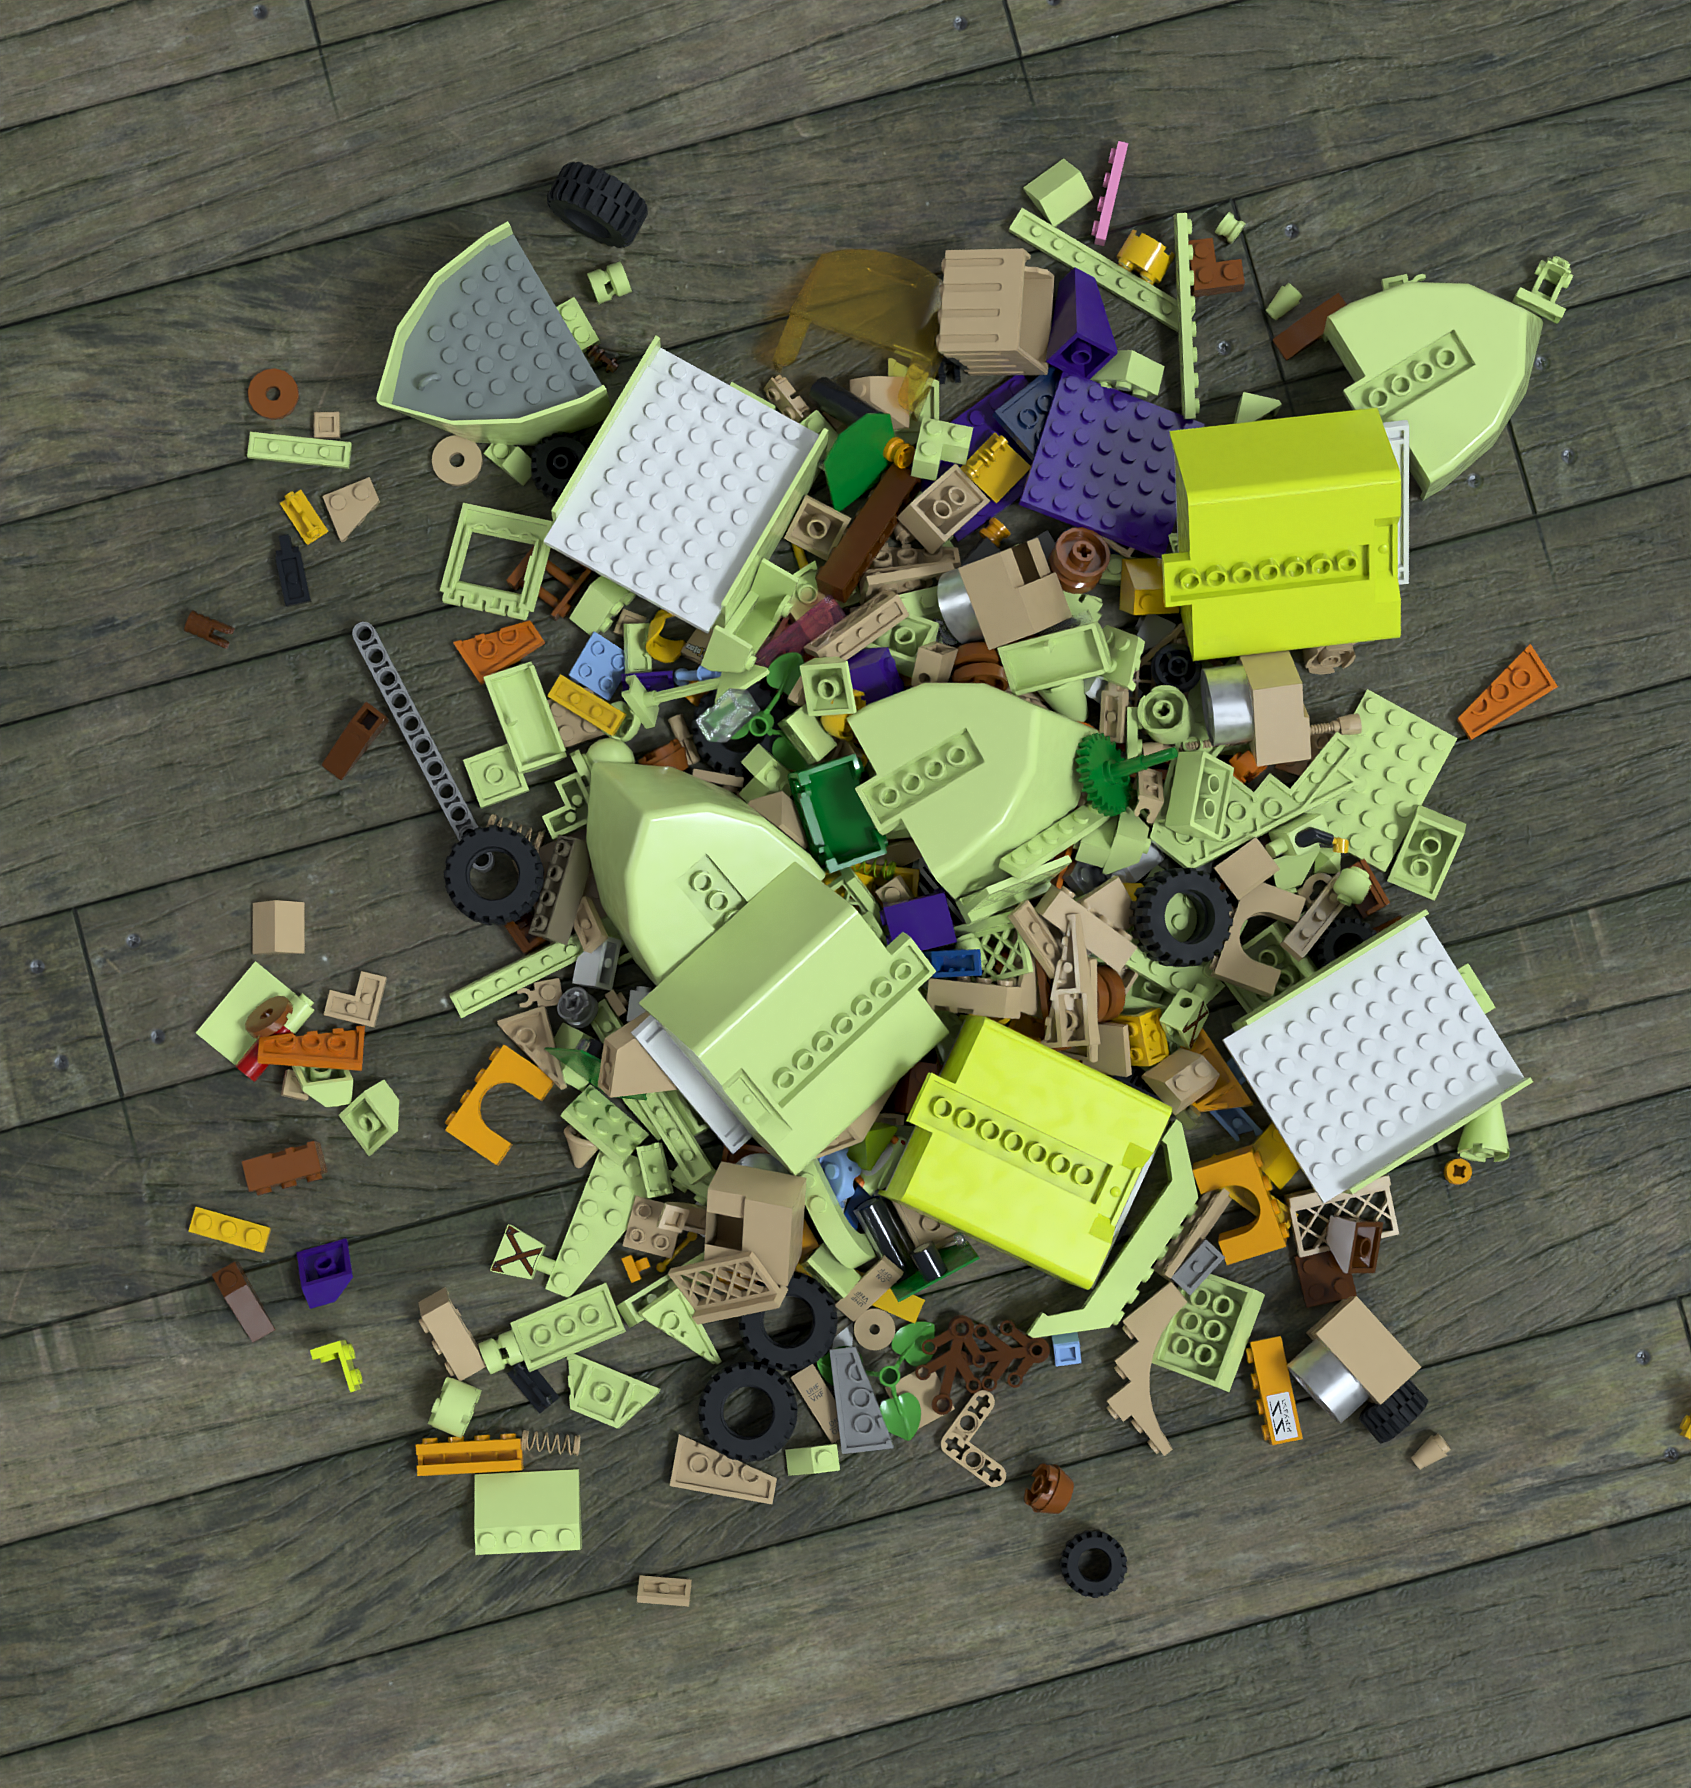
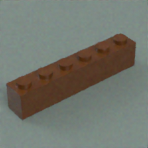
M893 462L889 470L883 472L880 483L876 489L870 491L866 504L856 512L854 522L850 528L847 527L844 530L838 546L833 547L830 551L828 561L818 569L815 576L818 592L844 604L846 603L900 522L897 517L914 501L922 487L921 479L911 476L912 470L908 468L901 469Z

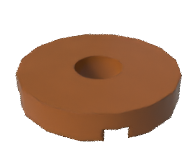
M275 368L266 369L258 373L250 382L248 398L257 414L270 420L283 419L295 409L299 400V389L293 377L287 372ZM272 388H277L280 390V397L274 401L269 400L267 392Z
M276 996L263 1002L248 1017L245 1023L246 1031L256 1039H258L259 1035L268 1037L277 1032L286 1024L288 1013L292 1014V1003L285 996Z

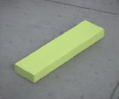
M250 432L247 457L249 459L349 469L352 443Z

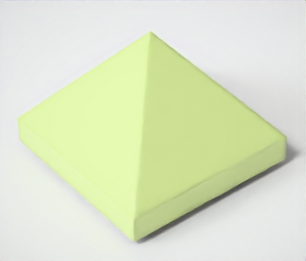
M1320 848L1321 850L1315 859L1314 873L1337 874L1340 872L1341 853L1333 852V848Z

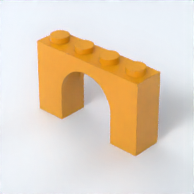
M503 1045L502 1048L498 1046L489 1057V1060L492 1061L486 1070L484 1068L480 1070L474 1079L477 1082L476 1086L472 1091L468 1089L460 1100L462 1106L457 1113L452 1111L445 1122L448 1125L445 1131L497 1166H499L513 1144L492 1131L484 1123L481 1116V1102L486 1092L495 1085L512 1083L520 1086L540 1101H543L555 1084L541 1069L506 1045Z
M1253 1144L1193 1163L1192 1171L1201 1194L1222 1187L1237 1185L1249 1189L1257 1197L1260 1204V1212L1250 1224L1219 1234L1218 1243L1223 1256H1225L1226 1265L1286 1247V1238L1290 1237L1286 1223H1281L1278 1214L1281 1213L1277 1199H1272L1269 1190H1272L1270 1178L1268 1175H1263L1261 1166H1264L1261 1153L1260 1151L1255 1152Z

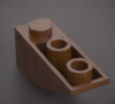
M366 701L349 722L322 763V766L342 781L389 723L388 718Z

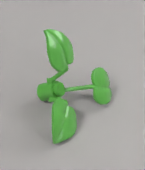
M789 652L779 656L771 663L768 668L770 673L767 675V682L771 687L779 690L765 711L758 712L753 718L747 716V706L745 703L733 697L721 706H717L715 703L711 710L703 717L702 722L713 732L730 739L742 738L748 734L749 730L755 736H763L766 733L769 736L772 734L781 735L782 737L777 738L773 743V756L790 770L797 771L812 766L813 764H807L782 730L772 729L774 719L770 714L783 691L790 695L801 676L800 665L805 663L802 656L797 652Z
M930 1322L911 1323L900 1328L895 1333L891 1346L894 1352L901 1356L894 1366H885L879 1372L865 1370L868 1376L878 1377L882 1385L891 1388L893 1399L884 1400L879 1408L888 1431L906 1441H910L918 1430L921 1420V1407L917 1398L911 1393H903L897 1396L895 1385L900 1380L898 1368L904 1359L913 1366L926 1364L931 1360L934 1354L927 1355L922 1351V1343L927 1339L935 1338V1327ZM927 1342L924 1346L925 1350L932 1352L934 1344ZM829 1352L817 1361V1366L824 1379L834 1386Z

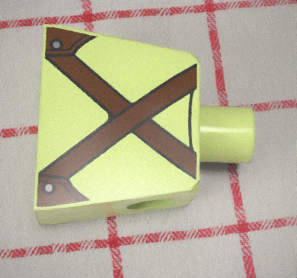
M1197 983L1191 993L1183 989L1179 990L1159 1020L1168 1040L1189 1050L1193 1047L1209 1015L1204 1000L1210 991L1205 986Z
M508 1224L490 1271L533 1280L537 1270L551 1275L556 1261L542 1256L546 1245L515 1226Z

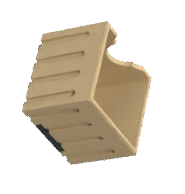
M1023 248L946 250L945 258L942 260L941 265L944 274V281L940 286L942 309H939L938 312L940 334L937 335L936 346L941 354H944L945 357L965 372H968L970 376L1047 375L1048 373L1046 353L1051 331L1054 275L1047 269L1025 266V262L1030 259L1031 255Z

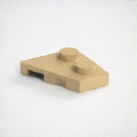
M370 477L322 496L341 542L346 541L357 525L359 526L365 520L366 515L373 511L380 503Z

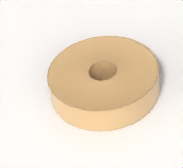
M868 1309L856 1319L854 1335L858 1343L864 1348L881 1350L892 1342L895 1336V1323L887 1312L881 1309ZM876 1324L879 1326L880 1331L878 1334L870 1333L871 1325Z

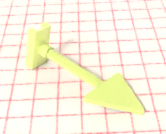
M754 664L750 671L745 669L743 673L722 672L718 678L659 692L655 690L647 692L636 675L626 676L625 679L630 688L627 691H623L621 696L647 729L655 727L659 712L658 705L661 702L718 689L715 703L717 706H721L767 676L770 671L766 667Z

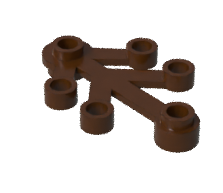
M964 1315L953 1317L949 1322L947 1331L934 1339H927L922 1343V1351L927 1355L934 1354L937 1351V1347L953 1339L951 1349L928 1364L919 1365L915 1370V1375L918 1379L926 1380L930 1377L931 1373L946 1365L940 1392L932 1400V1409L939 1415L948 1414L952 1409L953 1403L949 1396L956 1368H958L964 1378L966 1389L970 1393H977L981 1389L980 1380L974 1377L960 1353L963 1342L973 1356L972 1363L974 1366L982 1368L988 1362L986 1354L980 1351L972 1337L974 1332L972 1320ZM957 1324H965L966 1330L964 1333L957 1332ZM927 1342L934 1344L932 1352L925 1350L924 1346ZM977 1355L984 1356L985 1362L982 1365L976 1364L975 1357ZM920 1368H927L928 1375L926 1377L918 1375ZM975 1380L978 1382L976 1390H970V1381ZM938 1400H946L947 1406L945 1409L937 1407Z
M1005 1320L1000 1324V1332L1005 1336H1011L1023 1346L1011 1348L991 1333L987 1325L978 1324L974 1328L975 1337L985 1340L997 1349V1351L983 1352L986 1354L988 1362L999 1361L991 1373L982 1379V1388L986 1391H993L997 1387L998 1379L1013 1359L1025 1357L1017 1370L1010 1373L1007 1377L1009 1386L1013 1388L1021 1386L1024 1375L1033 1363H1041L1048 1358L1050 1353L1048 1343L1040 1337L1028 1338L1015 1328V1324L1012 1321ZM1005 1323L1012 1325L1010 1333L1003 1331L1002 1327ZM979 1327L986 1328L987 1333L985 1336H978L977 1329ZM1039 1345L1042 1348L1041 1354L1034 1355L1032 1353L1033 1346ZM961 1351L960 1353L967 1365H973L972 1354L967 1355V1353ZM983 1355L975 1357L976 1364L985 1362ZM1012 1375L1019 1376L1020 1381L1018 1384H1011L1010 1377ZM988 1378L994 1381V1386L990 1389L984 1385L985 1380Z

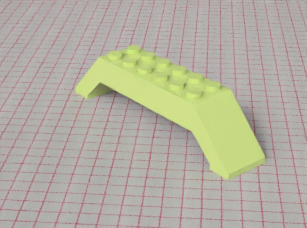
M1177 1119L1172 1121L1159 1141L1160 1145L1163 1146L1168 1183L1084 1305L1078 1310L1049 1316L1040 1312L1026 1332L1029 1337L1037 1338L1108 1328L1111 1324L1116 1326L1125 1314L1121 1311L1126 1303L1132 1304L1140 1292L1136 1289L1140 1282L1146 1283L1154 1272L1151 1266L1155 1260L1161 1261L1169 1250L1166 1247L1170 1239L1174 1240L1179 1236L1184 1228L1180 1224L1185 1217L1187 1219L1191 1218L1199 1206L1195 1203L1198 1199L1185 1135L1180 1121Z

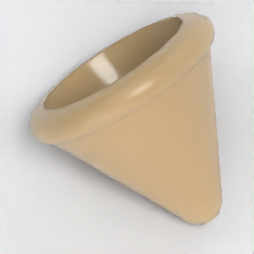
M568 1125L564 1129V1135L569 1145L573 1163L576 1168H581L599 1148L572 1125Z

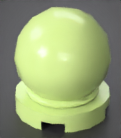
M611 737L596 741L589 747L586 754L581 755L579 749L570 753L589 796L591 770L594 763L635 764L633 752L628 745L621 740Z

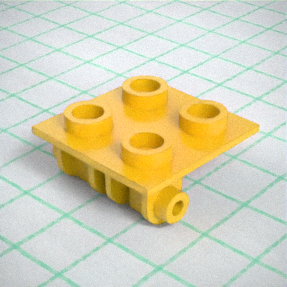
M994 433L966 461V465H963L960 469L997 504L1030 470L1031 466L1007 444L1008 441L1002 435L999 437Z

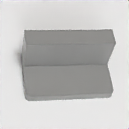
M1205 1239L1176 1270L1171 1280L1190 1296L1225 1256Z

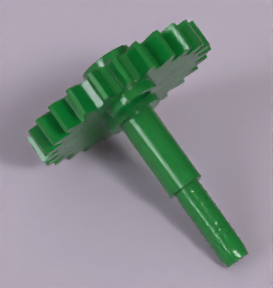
M1095 733L1082 738L1083 742L1078 744L1080 749L1076 750L1080 758L1075 759V761L1079 764V768L1076 771L1081 774V778L1078 781L1084 785L1082 792H1087V801L1092 800V808H1097L1099 814L1103 813L1105 817H1111L1125 812L1126 807H1129L1128 800L1132 799L1129 791H1132V787L1129 785L1132 779L1129 775L1147 770L1150 766L1178 757V752L1173 747L1146 756L1139 755L1125 759L1121 758V749L1116 750V742H1111L1110 736L1105 737L1104 733Z

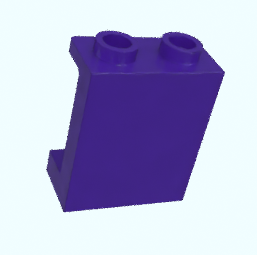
M943 887L933 889L934 893L890 904L888 901L883 902L884 910H880L879 913L882 925H888L890 934L886 935L888 945L902 932L910 936L921 951L957 942Z

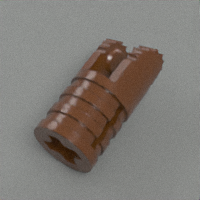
M192 610L186 621L184 632L191 633L208 642L228 649L230 642L213 633L216 629L225 634H233L235 628Z

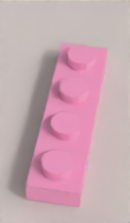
M1118 141L1117 149L1111 148L1108 163L1113 164L1111 173L1106 172L1103 187L1107 188L1106 196H1100L1097 211L1102 213L1100 221H1094L1091 235L1096 236L1094 243L1096 245L1104 246L1128 147V143Z

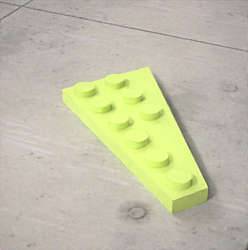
M599 1150L545 1289L571 1298L627 1230L635 1197L639 1196L648 1199L638 1157L630 1155L619 1166ZM669 1170V1175L671 1176L674 1171Z

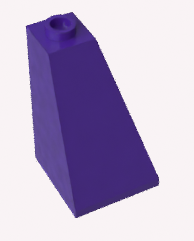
M1074 267L1059 282L1046 362L1068 374L1079 375L1090 380L1118 354L1096 279Z

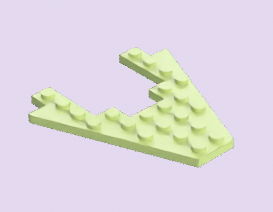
M1236 656L1231 657L1225 666L1237 664ZM1200 660L1202 669L1214 667L1207 660ZM1199 680L1197 685L1189 691L1187 698L1195 712L1194 727L1190 732L1189 738L1184 742L1175 743L1174 748L1178 752L1181 744L1183 746L1182 752L1205 751L1217 757L1227 744L1203 749V741L1208 740L1209 737L1205 725L1201 682ZM1336 732L1291 789L1269 773L1255 792H1253L1233 776L1220 842L1182 835L1165 826L1178 757L1170 760L1163 786L1164 803L1153 823L1149 839L1183 868L1197 869L1250 842L1255 837L1258 838L1356 788L1361 781L1342 766L1357 747L1340 733ZM1199 741L1200 749L1189 750L1186 748L1185 743Z

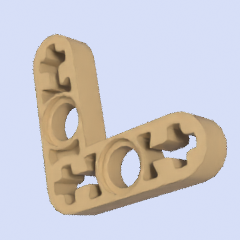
M980 1390L973 1394L941 1439V1448L945 1454L987 1485L998 1487L1006 1479L1005 1469L969 1442L995 1405L993 1395L986 1390ZM987 1395L989 1397L987 1401L990 1405L988 1408L983 1406L979 1410V1413L983 1414L981 1419H979L975 1413L967 1409L970 1405L975 1409L979 1403L976 1398ZM970 1415L974 1418L975 1426L973 1429L964 1430L961 1428L960 1420L963 1416ZM954 1437L958 1438L957 1444L961 1448H964L965 1444L969 1446L964 1451L961 1460L956 1457L960 1453L956 1449H951L950 1451L946 1449L948 1446L945 1442L947 1438L951 1440ZM970 1452H976L981 1457V1462L976 1467H970L966 1463V1456ZM986 1459L991 1462L987 1465L988 1468L993 1471L996 1468L1000 1469L999 1475L1001 1479L999 1481L994 1479L990 1482L988 1480L990 1475L984 1470L982 1475L977 1473L984 1466Z

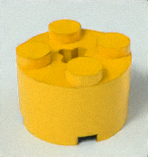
M1132 230L1116 256L1119 260L1118 265L1129 272H1132V270L1141 275V279L1151 285L1155 282L1160 283L1174 260L1175 254L1171 252L1170 255H1167L1164 252L1167 247L1144 233H1141L1138 237L1136 236L1137 231Z

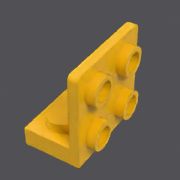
M1151 1008L1136 1015H1119L1117 1018L1104 1021L1128 1024L1131 1066L1149 1067L1170 1056L1166 1034L1159 1021L1162 1017L1160 1008Z

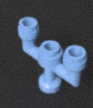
M700 665L697 670L688 671L685 668H680L675 671L673 678L677 685L684 686L688 685L689 681L699 680L700 682L718 678L722 672L709 671Z

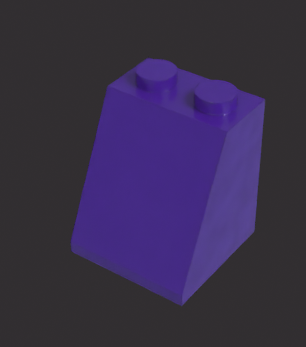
M888 647L862 649L846 660L848 661L852 688L864 692L861 700L866 701V705L905 690L904 682L899 676L895 660L891 656Z

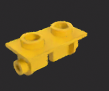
M302 490L295 494L292 491L285 495L286 499L280 505L307 545L329 532Z

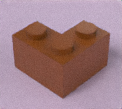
M1213 238L1188 241V245L1193 246V260H1189V270L1194 271V286H1190L1192 296L1201 297L1243 290L1245 280L1241 259L1216 262Z

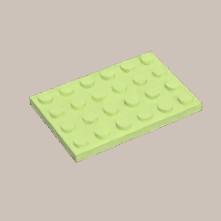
M1367 689L1354 714L1358 713L1360 715L1361 734L1342 735L1357 747L1342 767L1361 782L1356 788L1307 813L1323 814L1330 833L1334 837H1340L1349 841L1348 854L1359 860L1365 858L1368 865L1384 873L1408 831L1418 805H1422L1457 738Z

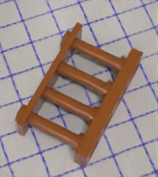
M534 546L506 580L508 585L515 590L519 586L524 587V577ZM547 560L545 570L570 589L562 601H560L540 586L538 597L555 609L551 613L555 621L559 617L564 618L572 608L570 603L595 571L580 564L586 570L576 581L550 560Z

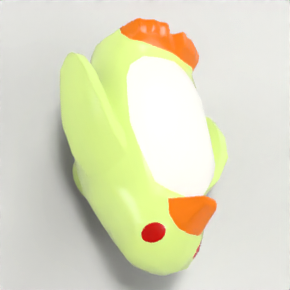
M894 1135L872 1170L861 1169L860 1175L854 1178L870 1196L875 1193V1190H881L888 1186L908 1140L904 1136Z

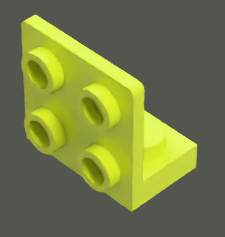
M341 1340L310 1350L312 1359H320L321 1363L340 1358L350 1392L361 1389L360 1384L363 1383L359 1368H354L352 1359H355L356 1356L351 1343L347 1344L346 1340Z

